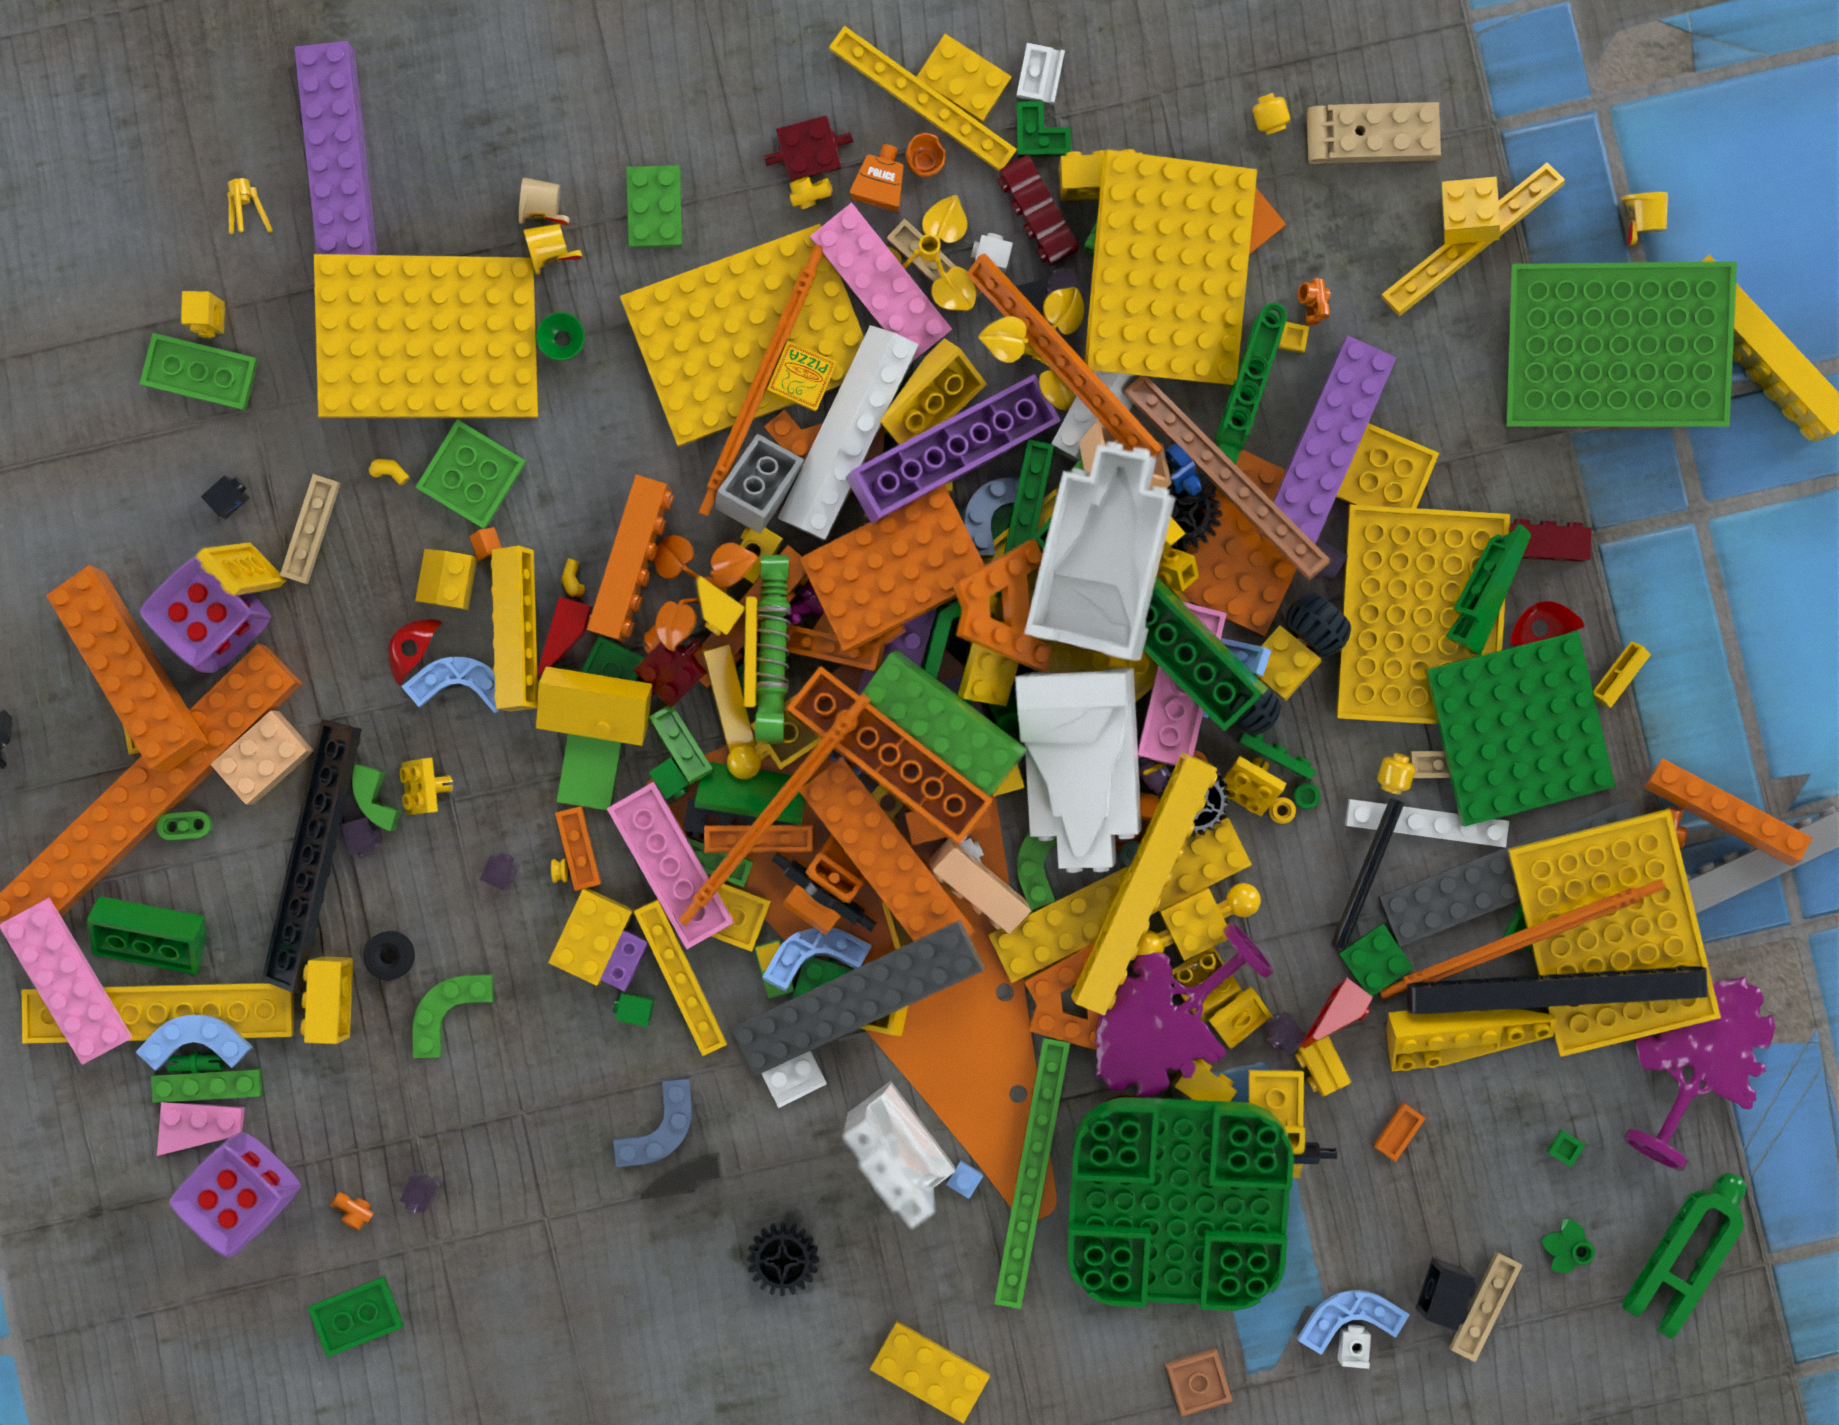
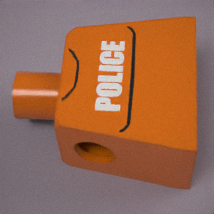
M883 144L879 157L871 154L866 156L850 189L851 200L899 213L904 165L895 162L898 148L889 144Z

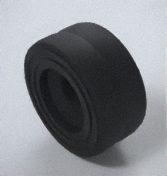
M386 931L373 936L367 942L364 948L363 960L366 969L374 977L381 980H394L402 977L411 969L415 960V950L412 942L404 934L396 931ZM392 948L396 952V959L393 963H386L383 960L382 953L384 949Z

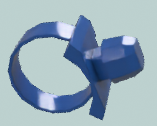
M1174 443L1164 450L1169 463L1176 471L1170 475L1175 486L1174 491L1178 494L1185 490L1188 494L1194 496L1202 490L1198 480L1199 475L1194 471L1196 465L1177 443Z

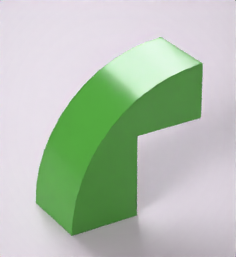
M354 764L352 786L360 809L377 826L388 831H396L402 810L377 803L386 772L365 765Z

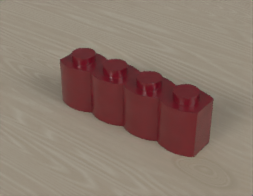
M1027 154L1000 169V178L997 179L1002 191L1004 193L1009 192L1013 201L1010 204L1016 216L1021 215L1025 220L1026 224L1023 225L1024 231L1030 240L1034 238L1039 247L1036 248V252L1042 263L1047 261L1051 267L1078 252L1079 246L1029 155Z

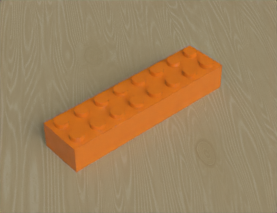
M88 565L46 595L150 770L166 774L209 744L104 571Z
M820 666L786 709L792 717L823 739L835 721L840 718L843 712L846 713L859 698V695ZM868 703L855 719L856 723L849 729L850 731L844 735L841 742L834 749L960 847L991 808L993 800Z
M842 757L799 790L913 941L960 919L968 935L975 932Z

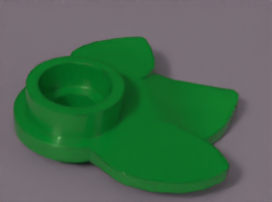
M1562 1219L1561 1232L1549 1233L1541 1239L1545 1250L1555 1256L1551 1263V1269L1559 1273L1571 1272L1577 1265H1587L1595 1256L1594 1246L1585 1239L1584 1229L1580 1224L1571 1219ZM1579 1247H1584V1253L1578 1256L1576 1250Z

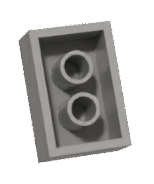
M757 434L717 491L714 508L761 534L793 487L804 459Z

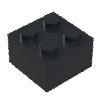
M1432 1257L1415 1309L1427 1321L1458 1331L1460 1324H1464L1467 1317L1466 1305L1468 1299H1471L1475 1293V1278L1463 1267Z

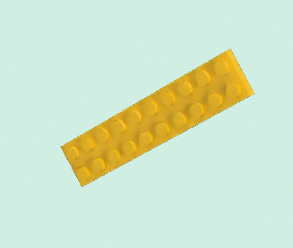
M1229 817L1221 819L1222 824L1214 823V831H1209L1206 828L1205 836L1196 833L1195 837L1185 838L1182 845L1183 854L1177 863L1174 862L1170 871L1172 872L1171 880L1167 887H1163L1159 895L1161 897L1159 907L1155 912L1152 911L1151 914L1252 865ZM1129 867L1121 868L1028 914L1010 934L1003 928L989 933L988 936L1011 983L1095 942Z
M270 983L103 987L132 1035V1038L128 1041H145L159 1027L172 1019L185 1015L203 1014L223 1020L243 1038L294 1036V993ZM22 989V1044L68 1042L37 989Z

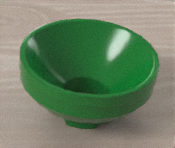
M556 312L546 316L541 321L536 332V340L540 350L547 357L556 361H567L576 357L583 349L585 331L581 322L575 316L566 312ZM561 332H567L571 336L570 343L565 347L558 346L555 341L556 336Z

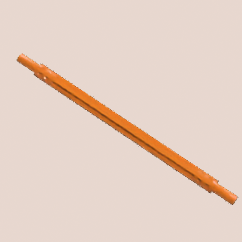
M815 244L806 266L802 267L706 486L708 491L698 511L703 516H709L716 500L717 491L731 472L797 317L817 275L815 270L823 254V247Z
M862 693L850 709L840 715V718L835 721L833 726L827 731V734L714 873L699 888L698 892L692 897V903L678 919L683 925L687 926L701 907L707 906L715 893L720 890V887L835 746L841 742L844 735L850 731L849 729L856 723L855 719L871 701L868 696Z
M1659 879L1636 889L1635 887L1628 888L1403 977L1404 980L1381 990L1380 994L1383 999L1406 991V985L1409 983L1442 980L1639 903L1641 898L1662 891L1666 887L1663 880Z

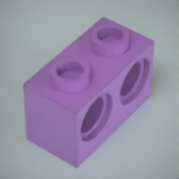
M629 929L623 930L600 980L626 991L649 946L646 937Z

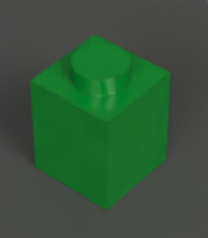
M672 757L648 772L666 799L673 797L676 801L689 792L686 788L689 786V783Z
M624 991L614 1001L612 1012L616 1013L615 1020L647 1027L650 1025L655 998Z

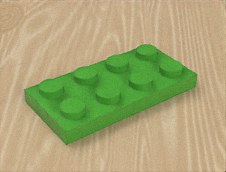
M152 333L140 385L246 411L259 359Z

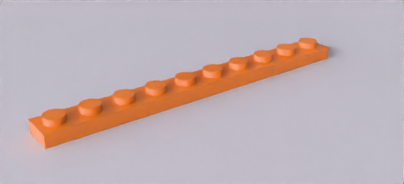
M985 253L979 255L967 272V276L1005 317H1017L1025 323L1027 331L1024 338L1028 339V343L1115 439L1123 445L1126 451L1133 452L1134 447L1150 451L1149 456L1156 458L1163 450L1161 445Z

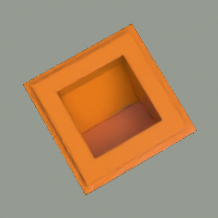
M495 527L478 530L469 536L478 561L492 557V549L502 548Z

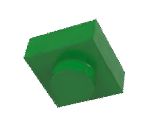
M1560 1129L1546 1152L1572 1168L1585 1144Z

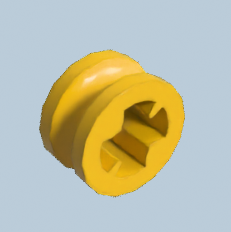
M566 858L560 862L552 859L551 876L553 883H557L558 880L568 882Z

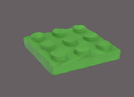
M457 419L415 488L481 528L487 529L527 461Z

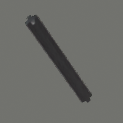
M1390 798L1332 939V945L1339 949L1347 947L1404 807V803L1397 799Z

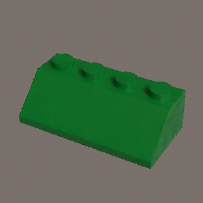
M98 897L87 918L92 955L198 975L206 939L205 916L148 906L142 903L122 901L116 898Z

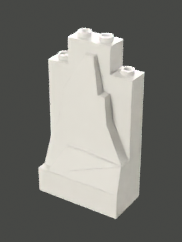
M1107 441L1106 446H1097L1090 477H1088V471L1073 468L1072 473L1063 471L1024 634L1077 645L1129 660H1141L1149 629L1145 628V620L1175 497L1168 495L1169 490L1153 486L1152 491H1149L1156 459L1149 456L1150 451L1134 447L1133 452L1122 450L1123 445Z
M1106 669L1102 672L1053 673V671L1041 673L1026 672L1016 677L1017 709L1021 742L1025 743V748L1027 749L1026 771L1030 837H1038L1039 841L1054 840V836H1057L1058 867L1066 868L1067 872H1082L1083 868H1093L1094 872L1109 871V867H1113L1117 863L1115 835H1118L1119 839L1135 838V834L1142 830L1134 669Z
M890 1080L848 1112L843 1137L860 1159L859 1166L894 1212L896 1210L899 1211L912 1229L935 1212L934 1187L953 1174L955 1166Z

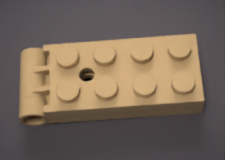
M1439 102L1328 105L1327 107L1312 106L1306 109L1308 163L1436 161L1441 156ZM1355 130H1360L1362 136L1357 135Z

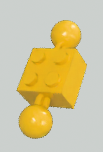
M797 695L785 701L784 743H758L753 747L748 745L735 747L727 758L728 770L734 777L738 779L754 777L760 770L761 760L771 755L779 769L783 770L819 744L822 739L792 717L786 709ZM756 721L751 724V726H752V728L754 729V731H755Z
M1239 883L1228 891L1226 900L1216 904L1210 889L1206 887L1158 911L1166 929L1159 933L1148 930L1144 936H1141L1137 944V955L1163 953L1165 947L1174 943L1180 958L1185 961L1228 940L1224 933V927L1227 925L1224 918L1233 914L1238 917H1249L1255 914L1261 903L1258 890L1250 884Z

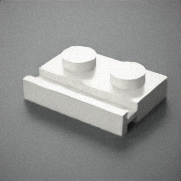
M1027 43L1016 98L1043 101L1054 105L1065 50L1059 51L1051 47Z
M812 1051L761 1073L778 1108L827 1084Z

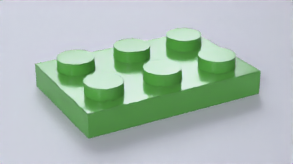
M680 165L627 167L629 248L683 247Z

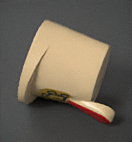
M523 177L519 202V224H524L527 219H545L561 225H568L570 218L565 215H558L560 185Z

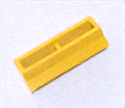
M1631 641L1594 689V698L1603 707L1611 708L1651 656L1644 646Z

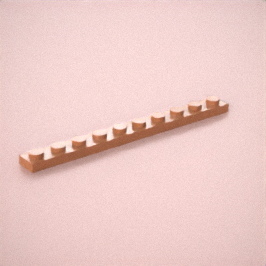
M1140 376L1124 390V395L1173 444L1177 443L1187 453L1206 478L1308 580H1311L1330 563V559L1148 377Z

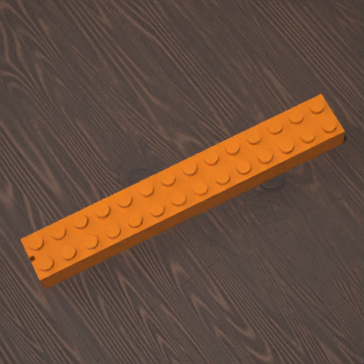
M257 644L189 710L209 744L166 774L150 770L141 756L0 893V924L49 897L60 916L63 917L157 826L161 816L170 813L215 770L210 765L267 713L278 709L303 683L266 645Z

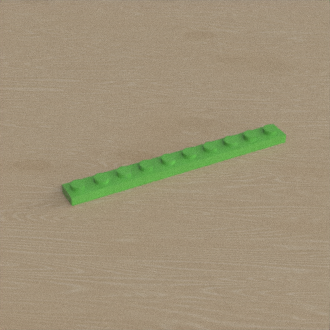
M1043 1037L994 1299V1304L1017 1309H1021L1070 1047L1069 1042L1047 1037Z

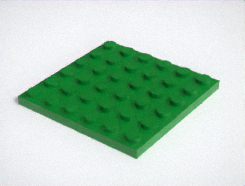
M1579 631L1424 669L1461 826L1477 824L1615 787Z

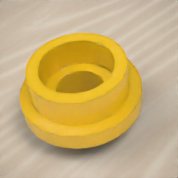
M1285 797L1277 798L1269 807L1271 819L1279 824L1289 823L1296 814L1294 803ZM1281 805L1286 807V814L1280 816L1277 812L1278 807Z

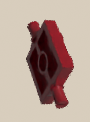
M825 115L777 128L779 152L764 155L766 166L782 162L787 169L791 183L804 177H813L841 169L838 146L854 142L851 131L835 136L830 128L828 117Z
M693 639L687 647L679 644L674 651L668 650L660 642L633 670L645 683L652 684L651 698L656 694L672 708L707 673L694 656L702 648L701 642L693 648L699 641L698 639Z

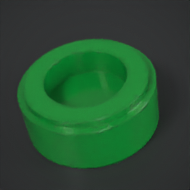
M1301 783L1293 790L1292 799L1297 807L1309 810L1318 805L1320 792L1311 783Z

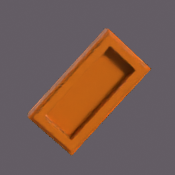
M1401 1102L1372 1146L1396 1162L1426 1118L1404 1102Z

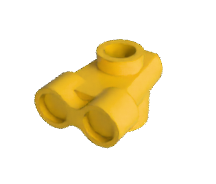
M804 177L789 184L792 191L789 195L793 207L800 205L801 209L815 205L816 199L829 197L831 192H833L829 178L812 184L809 177Z

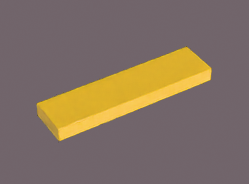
M726 643L702 650L728 752L730 753L735 747L741 745L755 746L746 707H743L744 699L730 644Z

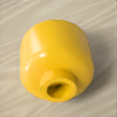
M1273 93L1259 97V104L1252 108L1258 130L1261 132L1265 131L1266 135L1286 129V124L1290 121V115L1285 99L1283 97L1275 98Z
M1394 753L1393 757H1385L1382 760L1377 776L1381 789L1394 794H1401L1402 791L1410 789L1416 772V767L1409 762L1410 757Z

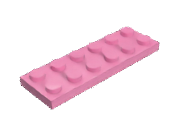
M852 202L810 236L816 245L823 247L822 252L884 330L894 332L919 344L913 361L952 330Z
M1183 602L1221 640L1227 613ZM1159 665L1138 746V757L1176 766L1182 752L1193 756L1204 711Z
M655 782L607 808L686 949L691 948L734 923L718 892L715 893L706 907H701L687 926L678 920L692 903V897L704 885L709 876Z
M50 897L0 924L1 931L82 1065L132 1038L131 1033Z

